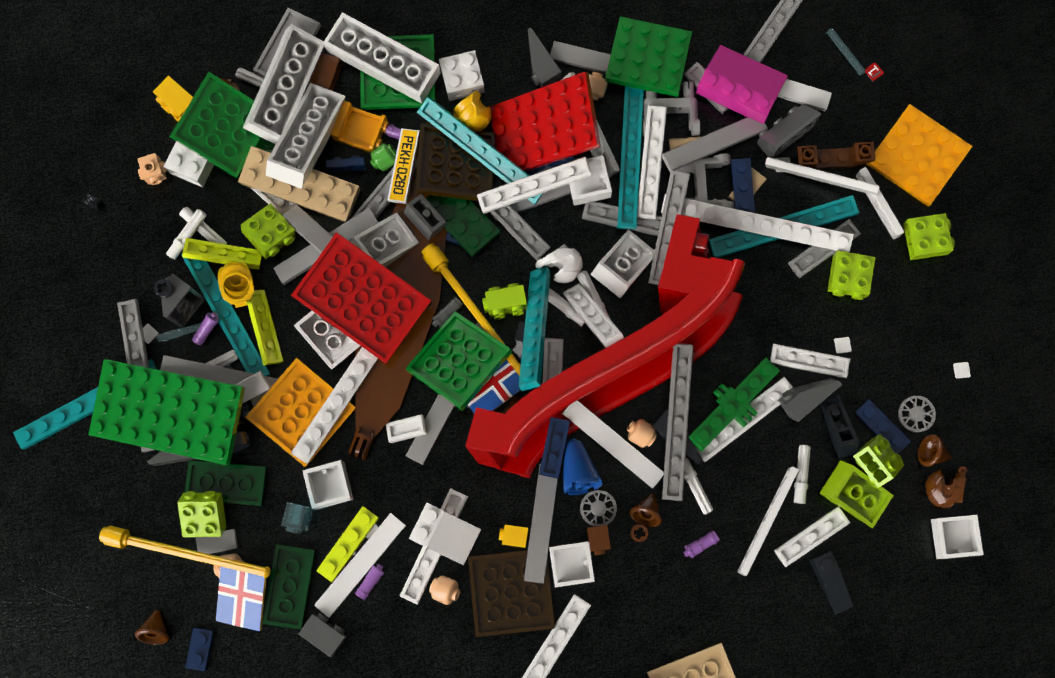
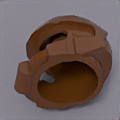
M958 467L957 474L949 480L948 484L944 482V474L941 472V469L933 472L925 482L927 497L933 505L947 509L951 508L954 503L962 504L967 473L966 467Z

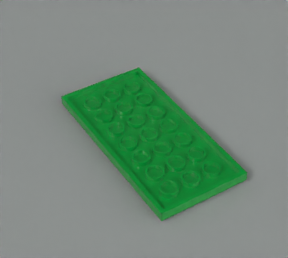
M104 359L88 435L218 464L230 465L245 387Z

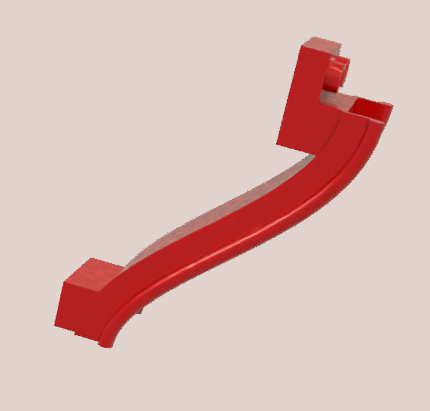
M676 214L658 285L660 311L663 315L633 334L541 384L540 387L535 388L519 400L505 414L476 407L465 445L478 464L530 478L535 466L543 456L551 417L570 421L567 436L580 429L562 414L572 403L579 401L599 418L671 378L672 354L675 345H693V363L719 340L730 326L739 309L743 295L733 292L741 277L745 262L739 259H733V261L714 257L708 259L709 249H707L709 235L700 233V218Z

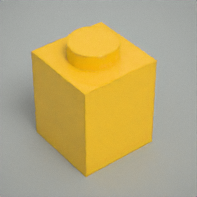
M505 525L504 529H500L499 540H502V545L526 548L529 528Z

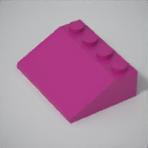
M720 45L698 84L696 94L764 124L788 75Z

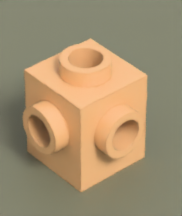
M156 153L137 159L140 166L138 174L141 180H145L149 185H156L161 183L162 180L167 179L165 175L167 170L164 168L165 163L161 161V158Z

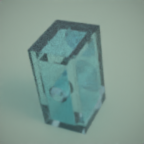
M287 502L281 526L287 527L286 531L301 534L302 531H308L313 509Z

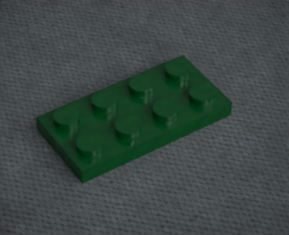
M429 195L426 198L446 221L444 229L472 258L500 234V230L471 200Z
M189 461L185 493L188 491H194L195 493L214 491L215 493H222L223 503L263 506L267 467Z
M276 544L262 624L300 630L303 628L316 550Z

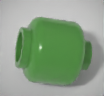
M383 143L371 152L372 160H370V163L376 170L387 171L394 166L397 151L391 144Z

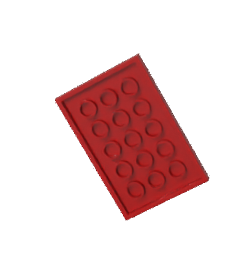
M587 72L579 73L490 107L496 149L525 172L601 147L589 73Z
M337 232L291 295L385 364L388 363L432 301Z

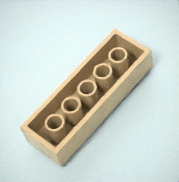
M251 146L238 180L239 183L342 222H347L350 219L361 190L358 185L312 169L303 188H298L266 176L267 159L271 153Z

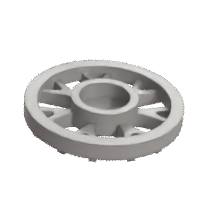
M911 396L901 403L898 417L901 424L907 430L922 432L933 425L936 412L933 404L927 398ZM917 399L923 400L921 407L917 406ZM909 400L914 406L911 409L906 405ZM927 405H929L931 411L925 412V410L923 409ZM902 411H909V417H902ZM925 415H928V416L931 417V421H930V422H927L926 420H924ZM910 419L914 421L912 427L906 424ZM922 421L924 428L919 429L917 422Z
M595 490L589 492L582 499L580 512L583 519L591 526L608 525L616 516L617 505L614 498L608 492ZM600 493L606 495L604 502L599 501ZM592 494L596 498V501L593 503L588 499ZM612 500L614 506L606 508L605 503ZM583 505H591V510H583ZM606 510L613 513L610 519L604 515ZM592 512L595 517L589 521L586 516ZM597 516H602L604 523L597 524Z

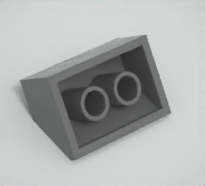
M804 104L798 108L795 106L787 113V117L784 119L781 117L775 121L773 128L762 131L759 134L760 138L757 144L769 158H775L811 130L820 118L821 113Z
M172 274L166 280L173 284L174 293L169 298L161 297L163 316L183 329L206 298ZM162 286L161 293L163 291L167 292L168 288L166 286Z

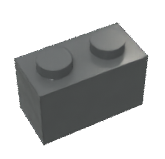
M422 194L406 205L404 214L428 241L443 230L446 221Z
M316 613L312 614L299 632V635L329 657H333L347 638V635L344 634L345 630L337 624L333 626L328 623L329 619L322 613L318 615Z

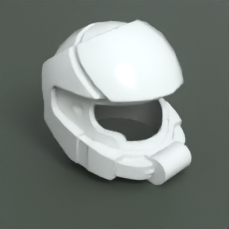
M563 244L543 259H539L535 266L538 269L543 266L558 267L559 272L554 275L555 278L553 280L559 283H569L579 275L583 262L576 249H568Z

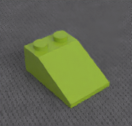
M841 460L820 492L821 495L871 528L875 526L894 496L882 486L878 488L869 480L866 474L854 465Z

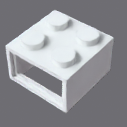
M475 50L439 59L449 101L468 97L476 90L480 94L485 93Z
M176 142L164 168L172 175L203 187L214 164Z
M603 155L587 159L592 176L569 184L574 206L611 198L612 190Z
M339 460L303 470L312 509L317 510L354 500L343 461Z
M977 515L931 519L936 559L983 555Z
M589 541L549 547L555 587L595 582Z

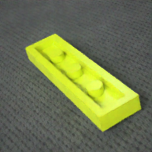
M186 238L182 257L220 264L244 262L249 268L259 270L262 254L256 249Z
M255 290L251 299L247 301L263 366L280 364L283 362L265 290Z
M362 506L316 571L330 582H334L376 524L379 517Z

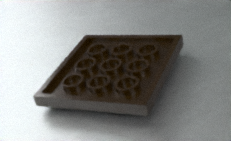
M421 123L415 193L479 201L477 194L492 190L493 172L434 125ZM474 131L490 145L495 146V133Z
M528 550L468 557L476 637L555 629L548 559L544 584L524 581Z

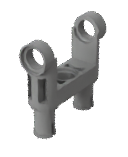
M688 82L682 84L683 98H657L656 92L646 91V99L643 101V137H645L648 105L667 107L666 113H688L691 136L700 135V120L698 119L697 100L694 97V82H690L689 89Z
M718 154L712 158H703L675 170L694 174L696 196L695 198L687 199L735 209L733 201H727V199H707L705 169L722 168V166L729 165L731 163L729 154Z

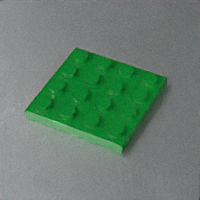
M620 17L605 81L678 97L692 31Z
M434 34L387 36L435 62ZM360 70L362 110L421 107L422 104ZM434 83L433 87L431 88V90L429 91L428 95L426 96V98H427V97H430V98H432L434 101H435V83Z
M208 72L169 137L237 178L244 167L251 146L255 147L261 138L243 128L254 100Z
M454 311L405 369L463 411L510 356L512 350Z

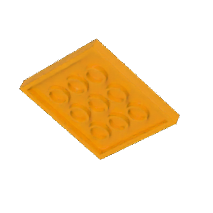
M909 104L876 149L875 161L866 163V165L929 207L972 148V145Z
M296 358L248 413L246 418L306 467L308 464L292 455L291 452L334 389ZM350 402L312 459L355 410L356 407Z

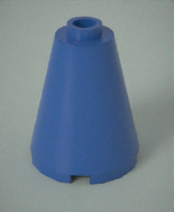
M578 439L566 441L567 444H565L563 453L564 493L568 492V495H579L588 493V489L591 487L594 490L600 488L603 484L582 441H578Z

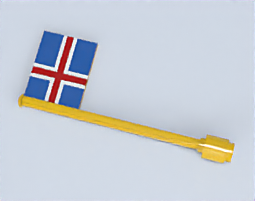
M434 243L426 246L421 253L432 271L442 273L485 332L504 344L447 268L449 260L440 248L435 246ZM512 353L468 404L474 414L476 407L494 411L521 391L519 388L521 365Z
M108 526L102 528L99 539L104 545L121 549L132 545L221 566L216 621L255 631L261 630L266 578L270 575V568L268 566H257L133 537L130 535L129 530L119 527Z

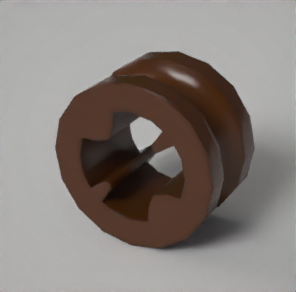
M642 524L635 525L630 531L631 538L636 542L646 540L648 529ZM642 528V532H645V535L637 539L636 535H634V530Z

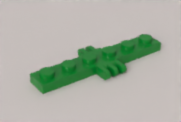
M765 358L735 389L730 386L727 388L724 384H720L718 387L722 392L718 389L713 391L718 397L716 401L720 405L695 429L688 439L702 452L733 419L742 427H745L747 422L744 419L750 422L753 419L751 415L755 417L758 414L749 402L780 370Z

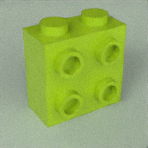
M271 203L241 224L242 233L265 259L275 256L280 251V248L290 245L296 237L295 229Z
M946 213L911 218L903 223L910 260L948 255L953 251L955 243L953 237L950 236L951 223L947 219Z
M836 251L832 258L828 292H833L835 296L851 295L853 299L857 300L866 298L870 295L875 257Z
M513 283L507 285L508 288L500 289V287H493L488 289V292H485L486 298H482L485 313H489L490 318L494 317L495 320L503 319L505 315L513 314V316L523 315L527 309L523 285Z
M881 434L865 443L853 456L857 465L864 469L869 480L878 488L892 480L904 466L902 458L892 450L889 441L882 437Z
M188 491L183 493L177 502L182 536L221 537L226 529L222 493H215L214 491L204 493Z

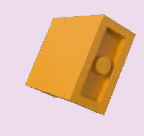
M344 101L331 136L334 141L371 153L382 144L383 140L381 138L389 122L386 115L378 116L354 108L351 103Z

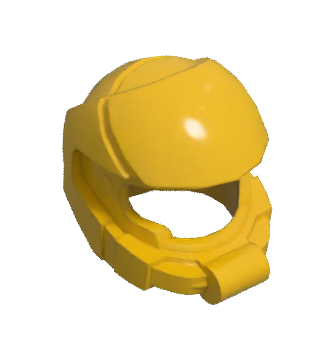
M478 90L463 99L453 109V116L473 131H482L488 126L492 117L490 107L486 108L481 103V94Z
M231 262L219 269L218 285L223 299L230 304H234L236 308L247 306V301L254 294L253 277L249 267L244 262Z

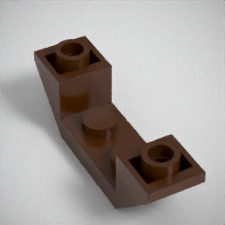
M874 142L854 143L851 148L817 150V145L797 147L799 165L816 170L853 168L875 161Z

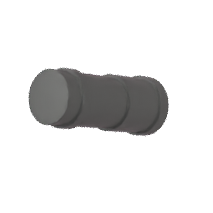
M456 297L451 299L443 309L432 317L433 322L431 324L435 328L437 326L441 328L454 311L461 308L463 305L461 301Z

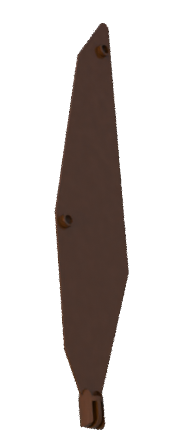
M416 172L412 176L407 204L420 195L415 193ZM422 194L425 197V199L429 196L426 194ZM396 203L392 215L398 213L419 243L386 268L432 300V305L426 308L388 363L385 364L380 359L376 361L355 393L356 432L348 455H352L356 447L354 457L359 458L367 441L362 454V460L365 461L373 439L401 407L412 374L405 368L421 351L433 320L432 317L435 315L440 301L442 273L438 271L433 272L423 259L421 252L426 246L434 243L445 254L447 231L443 228L440 233L428 241L404 214L407 204ZM359 346L355 350V357L362 348V346Z

